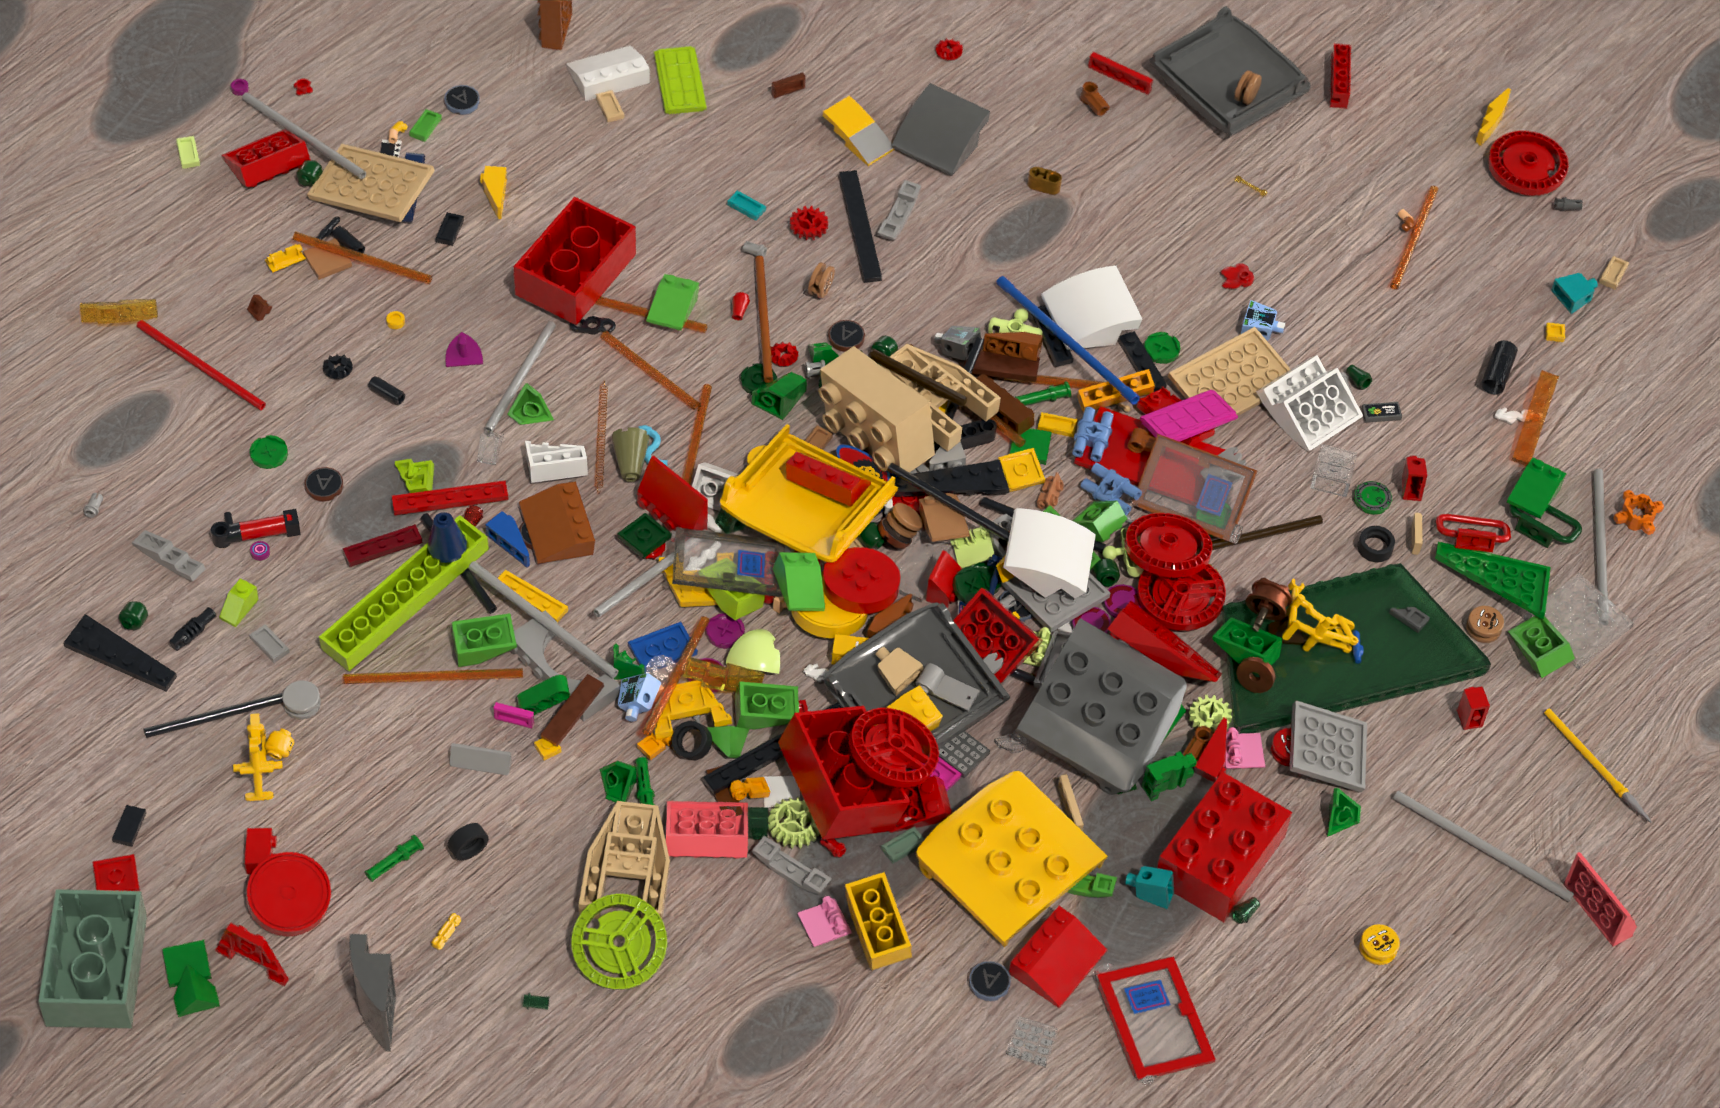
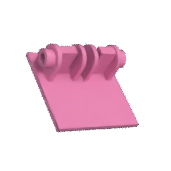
M1234 727L1228 729L1226 769L1265 768L1260 733L1239 734Z
M830 896L824 897L821 905L797 913L814 947L852 934L836 900L830 898Z

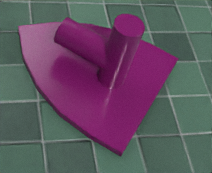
M463 332L454 337L446 351V367L483 365L482 352L475 340Z

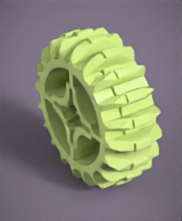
M799 796L796 800H792L791 797L788 798V801L782 799L780 804L776 803L774 809H771L768 817V829L771 831L772 838L776 837L777 843L783 841L784 847L790 844L792 849L795 845H798L801 849L802 844L809 846L810 841L815 842L816 836L820 835L805 800L800 801ZM786 815L787 818L784 819V822L780 823L781 818ZM808 822H811V825L807 829H804V826H806Z

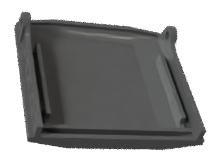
M1227 6L1221 8L1213 20L1153 53V57L1149 60L1168 85L1212 125L1230 136L1309 92L1311 87L1308 78L1292 61L1257 30L1236 16H1233ZM1247 70L1261 75L1262 78L1258 93L1249 105L1244 104L1243 100L1240 102L1235 100L1237 85Z
M931 603L906 614L848 652L824 675V684L842 708L864 706L866 711L876 708H887L902 695L917 687L915 683L918 678L895 696L878 671L877 665L881 660L876 656L877 651L885 647L891 653L896 648H900L923 665V669L927 663H932L941 668L945 675L980 690L969 712L929 693L927 694L943 716L939 727L931 731L937 742L938 749L984 719L1010 699V695L953 621L949 610L943 603Z
M1080 618L1015 732L1091 776L1100 784V788L1105 793L1114 795L1119 792H1128L1145 773L1146 766L1151 764L1180 710L1187 684L1184 678Z

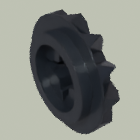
M336 354L333 357L329 355V358L324 360L323 371L329 378L342 379L352 372L353 364L350 358H346L345 354L342 356ZM338 363H341V366H338L337 368L334 367V365H338Z

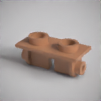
M1056 472L1055 477L1049 476L1046 478L1042 488L1043 492L1040 493L1037 500L1038 508L1044 509L1050 505L1054 508L1057 505L1058 497L1064 487L1058 472Z

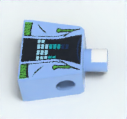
M1250 300L1241 334L1256 327L1268 341L1272 331L1283 334L1285 323L1275 321L1277 315L1275 309Z
M649 673L624 678L621 681L618 706L626 711L625 719L628 721H637L639 713L647 712L652 708L661 682Z

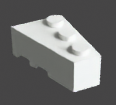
M525 441L526 459L531 483L588 475L584 446L560 444V447L549 446V443L544 442L542 445L531 444V441Z

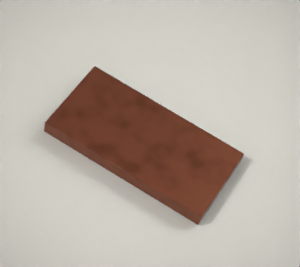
M981 349L971 374H985L991 377L1036 382L1040 357H1038L1037 361L987 352Z

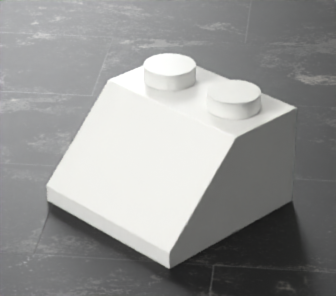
M704 462L698 464L692 487L708 499L709 508L724 512L720 507V498L722 497L725 483L730 476L737 477L739 474Z

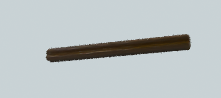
M872 349L868 354V357L876 363L961 407L967 402L966 396L875 349Z

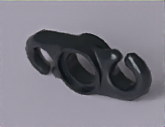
M596 316L581 319V326H574L570 322V328L573 331L591 335L598 334L600 331L606 332L607 329L604 326L607 324L611 325V328L608 329L610 333L616 328L613 320ZM590 323H596L598 326L595 328H590L588 325Z

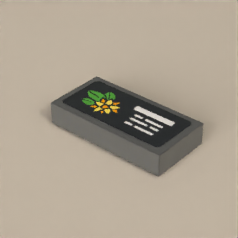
M1399 402L1362 404L1365 423L1402 419Z

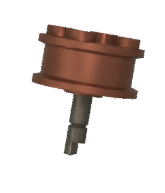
M1260 578V580L1255 581L1252 585L1253 592L1247 596L1245 602L1248 608L1258 615L1252 627V630L1258 632L1264 619L1274 621L1284 619L1287 613L1286 607L1291 605L1293 598L1289 588L1285 585H1279L1267 578Z

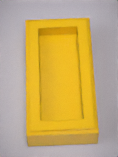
M1041 412L1038 430L1074 438L1078 419Z

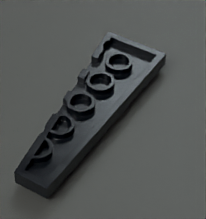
M1000 460L913 474L943 493H966V495H974V492H985V494L1009 493V487ZM895 476V486L898 487V491L894 494V497L930 496Z
M84 614L63 642L65 648L165 692L168 691L177 678L176 672L86 614Z

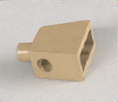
M882 647L876 653V656L881 660L877 665L878 671L895 696L918 678L923 671V665L900 648H896L890 653L885 647Z

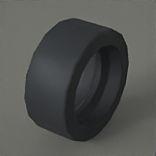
M1369 526L1360 534L1357 545L1358 552L1363 558L1371 562L1386 561L1392 556L1395 538L1391 531L1385 527ZM1369 538H1378L1386 543L1387 548L1375 550L1370 548L1365 541Z
M696 721L683 722L673 733V749L678 755L688 760H699L708 754L712 746L711 732L706 726ZM696 729L702 735L701 744L695 751L687 752L682 745L683 738L689 730Z
M470 823L454 832L448 841V848L456 859L464 861L479 854L487 846L489 836L480 824Z

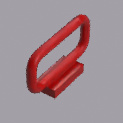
M1440 514L1435 520L1439 533L1456 538L1455 548L1493 553L1495 543H1505L1511 539L1509 526L1500 520L1454 514ZM1443 521L1497 527L1503 530V535L1499 536L1495 532L1463 528L1451 530L1444 527Z

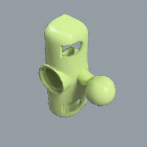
M1025 309L1016 310L1014 314L1015 319L1010 321L993 317L988 326V333H993V326L1000 327L999 333L1028 332L1042 335L1040 328L1023 324L1028 319V312Z
M1122 528L1120 534L1122 547L1107 546L1103 549L1102 555L1104 558L1112 560L1118 555H1124L1123 561L1126 564L1127 573L1132 577H1139L1144 569L1136 565L1128 556L1125 549V537L1128 528ZM1139 535L1137 538H1138V543H1139V545H1140V535Z

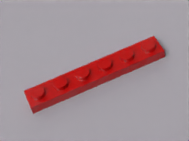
M506 480L392 496L394 515L509 500Z

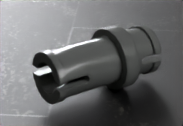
M1567 197L1555 198L1554 209L1581 211L1583 201L1581 199H1567Z

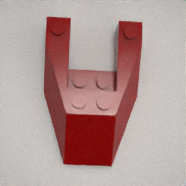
M1132 601L1120 611L1108 627V630L1111 631L1109 634L1117 640H1123L1143 655L1177 675L1217 682L1222 675L1219 670L1179 636Z

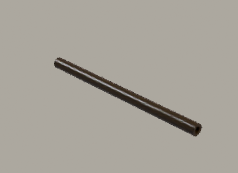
M1321 515L1246 532L1234 535L1231 542L1224 539L1213 540L1212 550L1323 524V519ZM1197 545V552H1196V554H1199V553H1200V549H1199V547H1198V545Z

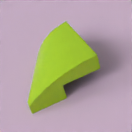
M412 459L395 461V466L398 468L410 493L433 489L434 463L432 460L415 463Z

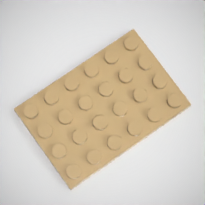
M341 144L336 152L366 171L365 178L360 179L331 159L307 195L310 200L401 222L435 170L431 165Z
M1253 327L1169 372L1168 378L1186 399L1211 389L1214 390L1239 416L1262 403L1256 391L1291 369L1257 328Z

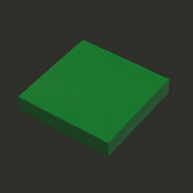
M1030 428L1020 436L1014 434L1010 454L1034 448L1039 464L1046 465L1052 432Z
M204 940L162 948L170 988L179 985L187 964L207 980L212 979Z

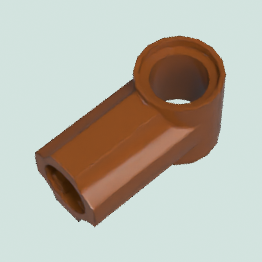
M1090 81L1083 84L1080 95L1081 102L1088 104L1096 115H1105L1110 106L1098 92L1097 84Z
M1135 428L1130 437L1128 448L1135 453L1143 451L1151 453L1156 437L1150 436L1142 428ZM1164 446V449H1163L1162 454H1161L1162 457H1163L1164 452H1165V449H1166L1165 446Z
M1200 726L1196 729L1192 740L1183 752V756L1192 753L1198 762L1213 736L1209 727Z

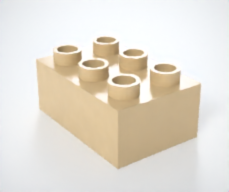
M854 346L820 369L822 387L819 388V394L825 403L826 411L822 416L824 424L831 432L837 433L840 431L844 434L851 446L871 454L875 464L881 470L887 471L889 465L894 463L910 473L935 455L930 402Z

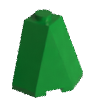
M789 372L755 389L752 392L751 404L784 420L805 394L807 379L801 375Z

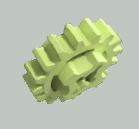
M1205 695L1204 699L1198 697L1197 702L1193 701L1189 711V721H1193V728L1206 726L1214 734L1223 717L1227 718V729L1229 728L1232 720V709H1228V703H1222L1223 698L1216 700L1215 695L1212 696V699Z

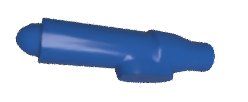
M1354 630L1353 635L1358 638L1359 642L1353 645V656L1355 663L1359 664L1363 655V646L1360 644V633Z

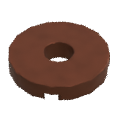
M1248 657L1239 664L1236 672L1237 679L1243 687L1251 692H1267L1273 686L1276 679L1274 669L1268 662H1263V659L1259 657ZM1252 672L1258 673L1260 677H1255Z

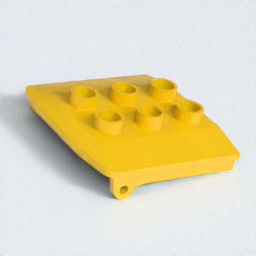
M786 424L737 477L730 476L727 479L722 497L720 498V507L741 523L800 553H815L817 559L835 562L898 491V487L895 486L896 478L892 476L886 482L790 434V425ZM795 452L805 453L871 481V485L850 507L787 480L786 463Z
M1013 771L983 788L937 825L921 843L916 853L922 874L926 878H933L942 884L1004 948L1013 936L1096 867L1100 869L1108 857L1020 771Z

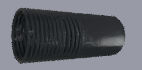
M1501 340L1494 346L1481 382V387L1489 394L1497 395L1504 391L1518 352L1517 347L1512 342Z

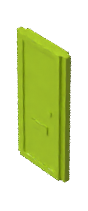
M695 47L665 48L654 51L665 114L707 110Z

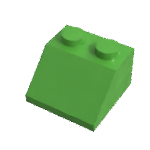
M1117 500L1094 501L1072 521L1096 534V541L1104 542L1111 537L1110 535L1114 531L1119 530L1123 526L1122 524L1127 520V517Z

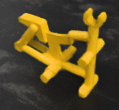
M1292 579L1288 584V588L1292 591L1293 600L1286 610L1285 617L1289 616L1288 627L1284 631L1282 638L1289 640L1298 629L1310 635L1303 645V650L1307 652L1317 642L1350 653L1352 650L1351 645H1356L1359 642L1358 638L1351 632L1355 627L1354 623L1338 614L1330 618L1317 612L1313 605L1305 600L1304 595L1299 594L1304 589V583L1297 586L1295 579ZM1300 605L1306 609V614H1310L1319 621L1316 628L1296 620L1297 609Z
M259 713L250 714V724L247 726L249 762L233 764V771L240 772V775L253 774L255 792L246 793V801L271 800L274 798V793L272 791L263 792L262 773H270L274 769H283V762L267 761L265 749L266 730L264 725L260 724ZM262 737V750L260 751L259 744H261Z

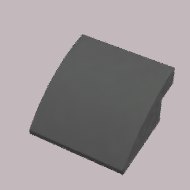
M929 83L904 119L892 143V148L953 176L978 147L980 131L989 122L990 111Z
M350 934L349 948L360 1014L373 1038L386 1052H391L396 1002L391 954L370 953L367 934Z

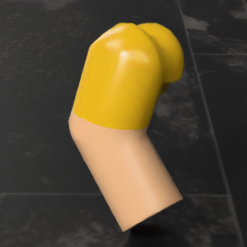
M403 121L396 122L389 129L388 141L396 143L398 132L404 133L407 130V124L403 123Z

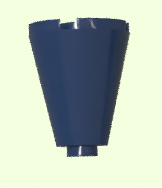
M441 512L434 517L428 541V551L431 557H435L443 563L459 560L467 549L466 538L452 515L447 512Z

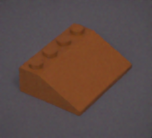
M537 0V3L540 4L538 16L541 18H539L538 28H541L539 40H541L542 48L562 51L573 14L572 0Z
M576 481L554 485L519 501V507L537 564L593 555L595 539Z

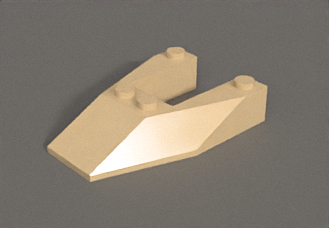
M909 344L904 345L890 356L896 361L966 396L967 402L965 406L984 421L989 420L999 412L1001 397L960 365ZM882 366L930 402L933 440L947 452L961 441L962 427L938 409L948 399Z
M617 801L588 850L579 900V916L589 904L604 897L607 875L646 880L643 900L650 904L660 915L661 919H663L670 858L657 805ZM601 912L598 913L594 918L599 919ZM649 919L645 923L647 925H652Z

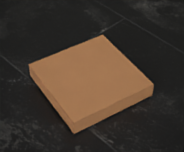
M336 238L303 251L305 259L319 280L352 267V262Z

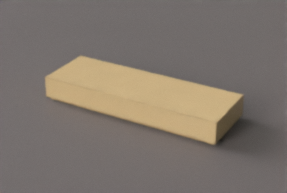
M1067 774L1060 775L1058 789L1067 816L1083 831L1084 824Z

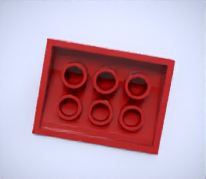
M287 129L222 154V158L239 182L246 187H254L258 182L273 179L275 175L288 173L290 169L300 167L304 161L311 160L305 141Z
M653 455L638 488L637 503L642 509L650 512L654 519L661 521L669 531L677 534L681 541L687 542L702 530H707L708 499Z
M981 588L953 620L982 659L992 653L998 654L995 661L1003 658L1002 668L994 674L1001 684L1043 641L984 588Z
M1058 906L1011 961L1009 975L1060 1009L1104 956L1107 949L1076 916Z

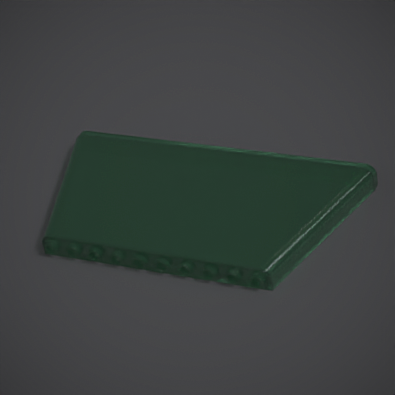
M1401 563L1389 564L1378 569L1372 568L1365 572L1335 577L1324 582L1318 581L1307 586L1304 585V589L1299 593L1304 595L1305 600L1310 602L1313 608L1323 616L1332 618L1335 614H1338L1354 623L1355 627L1351 632L1353 633L1354 630H1357L1360 633V644L1363 646L1361 663H1355L1353 645H1351V652L1346 653L1340 648L1317 642L1308 652L1303 650V645L1282 644L1280 657L1272 665L1276 676L1273 686L1267 692L1254 693L1241 685L1236 673L1239 664L1226 653L1233 724L1239 734L1257 733L1292 724V704L1295 701L1337 713L1481 677L1489 671L1491 666L1488 657ZM1246 599L1241 602L1228 603L1222 609L1223 625L1232 617L1253 626L1258 615L1248 608L1245 602ZM1300 605L1297 609L1296 619L1312 628H1316L1319 621L1310 614H1306V609ZM1415 607L1429 616L1430 620L1417 633L1389 614L1390 609ZM1264 619L1259 629L1268 632V624L1275 621Z

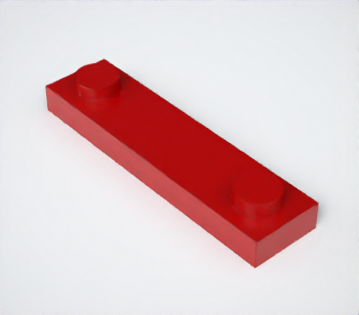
M1091 53L1088 68L1149 95L1152 90V78L1098 53Z

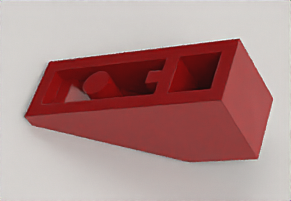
M1223 717L1195 766L1196 774L1215 783L1222 772L1226 773L1227 771L1225 768L1227 718Z

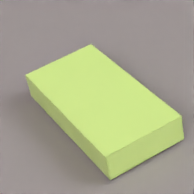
M194 136L176 139L182 169L200 166Z

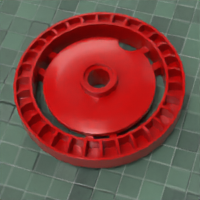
M1514 131L1502 135L1493 143L1488 157V165L1493 177L1502 186L1523 195H1543L1556 190L1564 182L1569 167L1568 157L1563 148L1550 137L1533 131ZM1505 150L1503 157H1499L1500 153ZM1556 163L1557 172L1552 177H1549L1547 172L1554 171Z
M1152 513L1144 515L1131 523L1126 532L1125 549L1130 559L1142 569L1159 576L1179 578L1194 575L1207 566L1212 554V541L1208 533L1199 524L1186 517L1171 513ZM1139 535H1141L1140 545H1139V543H1138V541H1137V537H1138ZM1197 545H1198V547H1199V549H1200V553H1199L1198 555H1195L1196 552H1197Z
M1207 564L1202 571L1191 576L1179 578L1159 576L1144 570L1139 579L1137 595L1141 608L1166 628L1189 631L1207 626L1220 615L1225 603L1226 588L1221 575L1210 564ZM1156 577H1158L1153 586L1152 599L1149 593V585ZM1210 597H1215L1212 604L1205 609L1209 604Z
M876 708L866 711L855 721L849 734L850 751L858 766L873 779L889 786L908 788L920 785L929 779L939 761L938 745L931 731L917 718L901 710ZM875 725L867 732L865 740H863V730ZM911 768L913 771H906V769Z

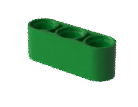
M555 675L517 695L518 708L532 711L536 715L565 701L570 697L567 677Z

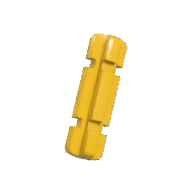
M452 913L449 916V921L444 923L437 933L438 936H435L432 940L433 948L437 950L442 949L445 945L444 942H447L454 932V927H457L461 922L459 915Z

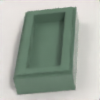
M913 827L883 844L881 850L893 864L916 851L925 839Z

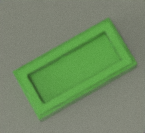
M426 109L410 130L409 136L426 142L441 121L442 115Z

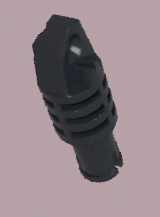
M207 607L198 617H192L169 641L171 647L178 651L192 642L196 636L204 631L205 626L217 616L214 610Z

